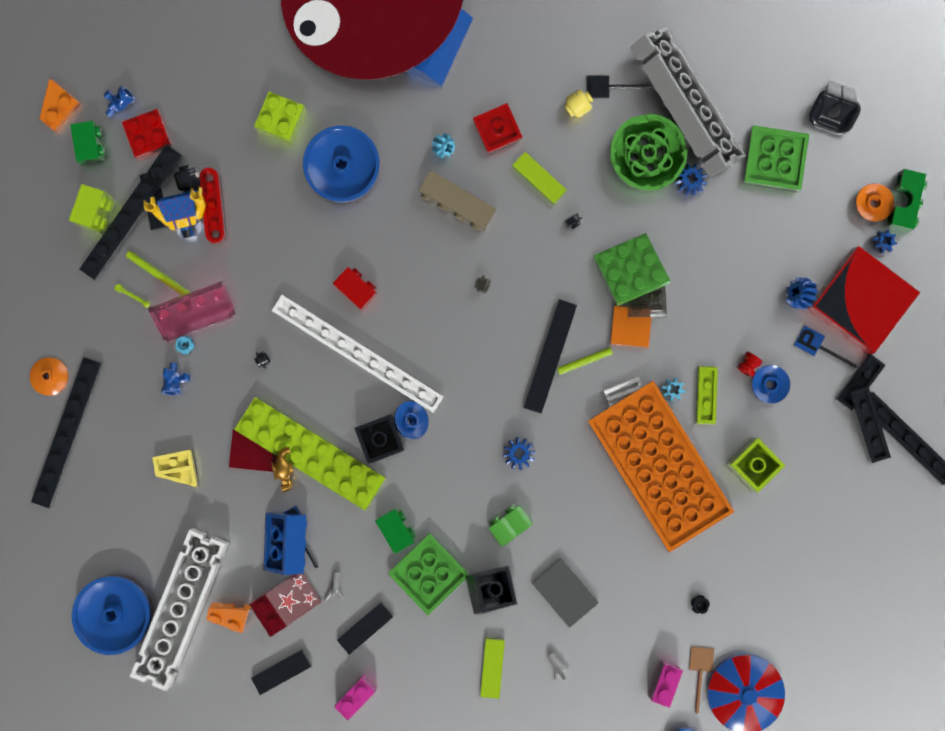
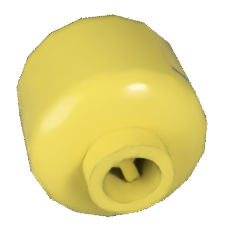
M578 89L566 97L564 105L572 117L580 118L592 110L591 102L594 100L588 91L584 93L581 89Z

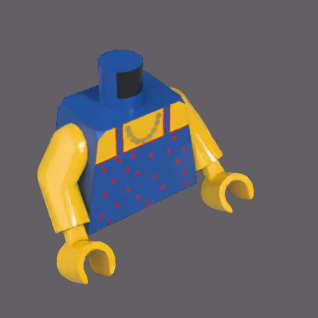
M191 188L189 192L163 197L157 201V204L155 198L151 197V203L143 201L144 209L152 212L165 226H169L170 230L180 228L183 238L191 237L194 235L192 225H196L200 221L206 207L202 196L203 189L199 188V191L196 192V190Z

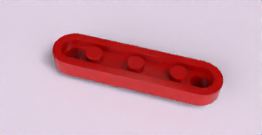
M208 167L204 168L199 175L200 188L203 189L202 196L206 203L203 214L204 229L207 240L213 244H219L226 236L220 177L215 169ZM212 175L213 180L207 181L208 176ZM218 231L219 236L214 238L213 233Z

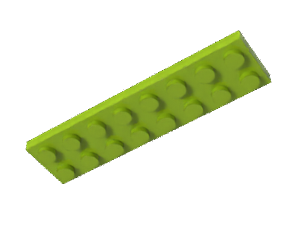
M256 397L234 429L278 456L281 449L289 446L290 453L285 455L288 463L292 462V466L365 511L385 480V477Z

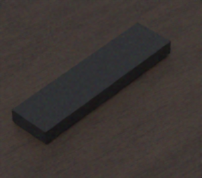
M866 384L848 390L871 462L875 463L891 458L869 386Z

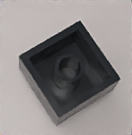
M392 414L354 428L367 464L405 451Z
M509 566L465 576L474 614H483L518 604Z

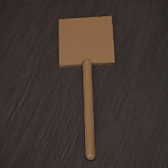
M691 646L689 670L699 671L695 713L698 714L703 671L712 672L714 649Z

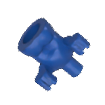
M122 85L118 88L116 96L110 90L103 94L105 99L111 101L108 104L109 109L105 112L110 118L115 113L125 110L128 104L135 101L134 95Z
M171 362L169 370L167 368L163 369L161 393L164 395H180V382H190V374L183 373V375H180L176 372L177 363Z

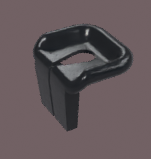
M829 81L826 90L819 93L809 112L810 123L817 128L837 135L848 133L853 128L861 112V105L857 101L855 89ZM836 103L842 104L838 117L832 118L828 115L829 110Z

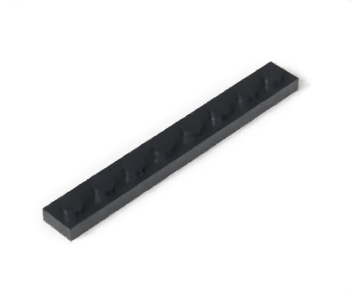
M165 145L79 270L93 280H98L146 211L143 201L151 203L150 198L155 197L184 157L169 145Z
M86 357L82 359L33 494L32 503L46 508L52 507L103 363Z

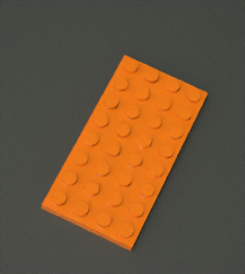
M654 381L649 382L588 420L592 430L669 553L734 513L733 508Z

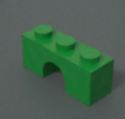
M907 169L898 172L894 191L903 193L907 198V204L905 207H893L892 213L888 216L887 228L910 232L917 228L919 223L918 211L923 205L921 197L927 187V180H925L927 174Z

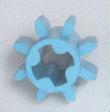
M443 133L442 136L437 134L432 141V151L441 158L444 155L450 156L455 149V140L446 133Z
M674 378L671 383L669 379H666L667 385L661 386L662 389H665L663 397L669 396V401H673L674 397L680 400L681 397L679 395L686 392L681 387L684 385V382L677 383V378ZM671 386L677 387V389L675 390L676 394L669 392V390H671Z

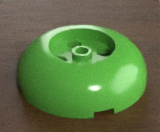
M646 114L632 117L619 127L611 143L610 158L616 174L624 183L638 190L653 191L668 186L678 178L686 164L687 148L684 135L676 124L663 116ZM641 138H646L648 144L642 145L640 142ZM658 148H662L664 150L663 155L657 154ZM645 152L650 153V156L646 157ZM636 154L638 160H631L630 155ZM647 164H652L654 170L649 171L646 167Z

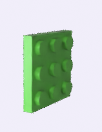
M753 125L751 127L743 183L801 191L809 134Z
M646 233L594 255V260L617 306L670 284V279Z
M431 533L388 573L427 615L438 607L466 579V575H470Z

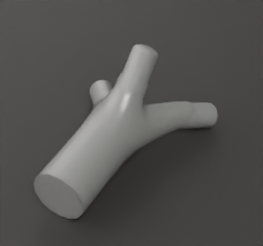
M333 572L331 587L324 598L325 601L331 596H335V593L340 599L343 598L339 588L341 573Z
M554 652L549 654L547 657L554 668V679L557 680L560 675L563 681H566L567 678L563 670L568 671L569 667L562 665Z

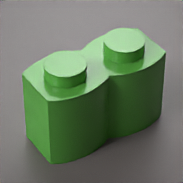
M514 504L505 510L506 514L503 517L497 516L489 522L490 526L488 529L502 547L533 525L520 505L516 507Z

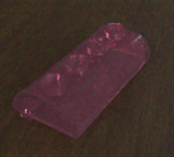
M222 281L148 308L163 340L167 342L231 319L236 314L231 297Z

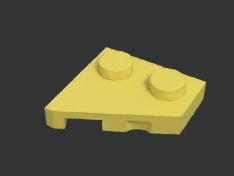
M192 450L152 457L155 476L193 487L198 486Z

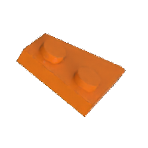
M50 79L39 119L57 132L80 103Z
M212 602L206 620L227 627L232 631L243 633L251 605L245 604L243 608H236L231 603L221 604Z

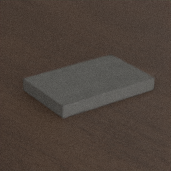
M561 558L532 582L534 587L569 628L599 603Z

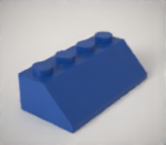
M461 9L452 31L443 44L429 58L411 68L408 72L443 86L473 21V17Z

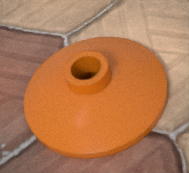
M869 184L863 187L857 194V211L866 220L873 222L881 221L887 218L893 211V194L884 185ZM870 201H874L876 203L875 207H872L870 205Z
M42 358L31 368L30 383L42 395L58 394L65 388L68 382L67 368L56 358ZM45 373H49L50 375L49 379L47 380L44 378Z

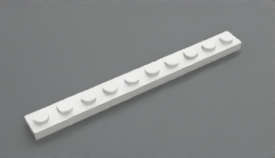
M281 295L272 309L274 313L434 413L444 398L287 297Z

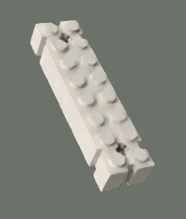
M195 528L188 531L184 541V545L188 547L179 553L139 655L143 656V658L135 662L130 677L142 682H146L148 679L153 680L152 686L165 691L174 682L177 672L173 671V669H176L182 662L221 565L217 562V559L224 557L229 545L228 541L218 537L207 539L208 533ZM202 550L204 551V554L206 555V556L203 557V558H201V554L199 553V552L202 551ZM156 660L160 661V667L157 666L158 663L156 662Z

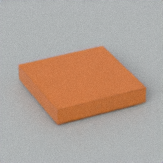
M614 306L610 344L649 348L652 310Z

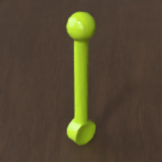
M117 284L115 286V290L117 292L125 293L131 298L142 303L145 308H148L150 306V302L148 300L144 301L143 299L130 293L129 291L125 290L122 285Z

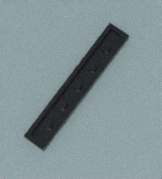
M560 299L558 301L523 407L525 409L542 414L577 308L576 304Z
M871 392L882 429L940 485H944L945 460L874 392Z

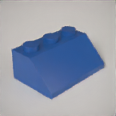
M266 512L264 571L282 575L304 574L306 515Z

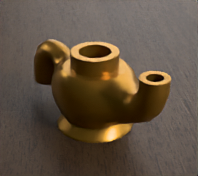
M289 446L281 449L276 462L272 463L275 481L278 479L283 482L281 485L282 492L291 490L293 486L290 479V474H294L292 462L288 463L285 455L290 453Z

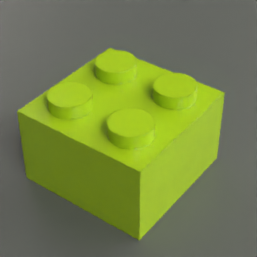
M269 91L254 127L260 133L293 145L307 110L304 105Z
M81 184L69 221L80 227L102 233V230H105L108 224V213L114 207V198L102 190Z
M752 438L726 464L756 493L762 490L786 466L759 438Z

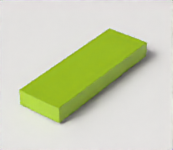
M526 152L512 165L517 172L553 205L567 191Z
M698 366L696 424H716L718 367Z
M485 638L480 697L500 699L504 639Z

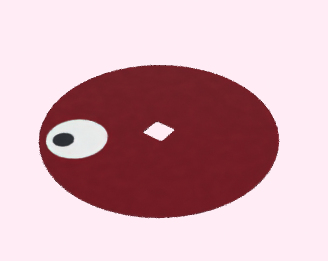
M281 0V9L291 38L302 53L313 63L328 72L342 77L374 80L406 72L429 58L443 44L452 31L459 17L463 0Z

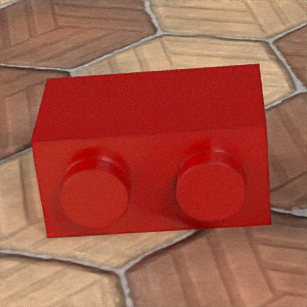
M347 267L332 284L363 311L378 295L375 292L376 287L369 280L365 283L361 279L362 274L356 268L351 270Z

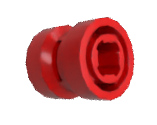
M747 351L743 356V362H740L736 368L746 376L753 378L756 368L760 367L763 361Z

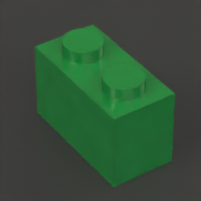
M93 120L70 124L76 162L80 165L104 162L103 156L106 155L104 145L101 144L100 137L103 136L101 127Z
M396 508L375 520L394 554L415 543L414 537H416L411 526L409 528L406 526L404 521L407 519L402 510L398 511Z

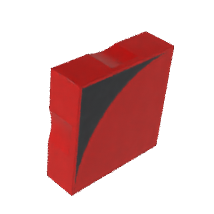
M857 246L849 252L837 268L831 281L816 296L817 300H813V306H809L807 309L826 324L839 330L846 339L869 355L875 354L921 292L863 248Z

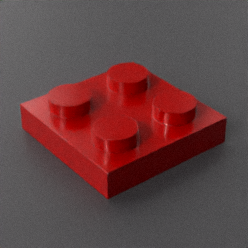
M508 103L473 118V122L488 154L523 139Z
M158 109L122 122L136 159L161 150L166 144L172 146Z

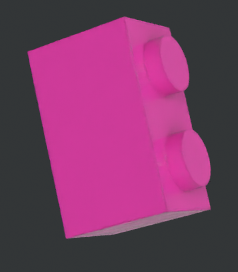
M661 660L648 696L652 702L670 708L683 673L679 666Z
M362 675L336 702L334 708L349 720L376 692L377 687Z

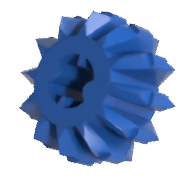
M687 163L677 178L679 180L675 181V185H681L678 191L681 192L685 189L684 194L686 196L690 191L693 196L697 194V191L701 193L703 191L702 186L707 185V182L702 180L707 177V174H701L704 169L701 167L697 170V164H694L691 168L690 164ZM689 176H692V183H689Z
M796 277L795 280L790 281V286L786 287L788 289V292L785 294L788 297L786 302L795 309H807L808 306H813V300H817L815 294L819 292L816 290L817 284L807 277Z
M516 437L515 445L512 440H509L508 442L512 447L504 446V449L508 450L509 453H503V457L510 456L505 463L509 464L511 461H514L511 465L512 469L518 463L519 470H522L523 462L526 467H529L530 465L526 460L534 461V458L529 457V454H535V450L528 451L533 444L530 443L524 446L527 442L525 438L522 444H520L519 437ZM517 448H521V451L524 450V455H521V459H517V456L514 457V452H517Z

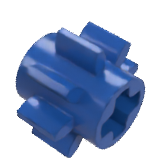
M889 229L885 230L884 233L882 231L876 232L878 237L871 239L875 244L873 249H879L880 254L884 253L885 249L887 252L893 251L891 246L897 245L894 239L896 234H890Z

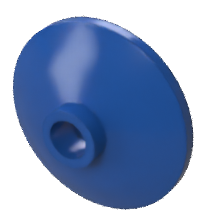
M774 365L764 366L753 376L752 390L755 396L762 402L769 404L778 403L788 395L790 379L782 368ZM768 381H771L773 384L771 388L766 386Z
M413 401L404 402L398 406L394 414L396 429L403 437L418 439L426 433L429 424L428 415L420 404Z

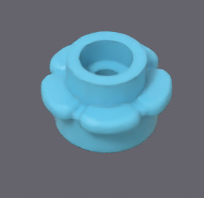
M187 335L185 337H178L175 344L176 350L180 351L181 354H188L194 348L192 338Z

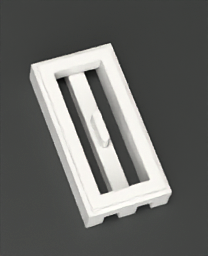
M638 377L603 391L609 407L615 404H612L611 400L643 387L640 378ZM637 383L636 387L609 397L608 393Z

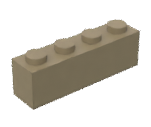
M431 170L419 188L422 199L429 203L432 200L444 212L449 210L454 213L453 217L461 222L466 220L471 223L470 227L476 231H480V229L485 231L496 213V208Z

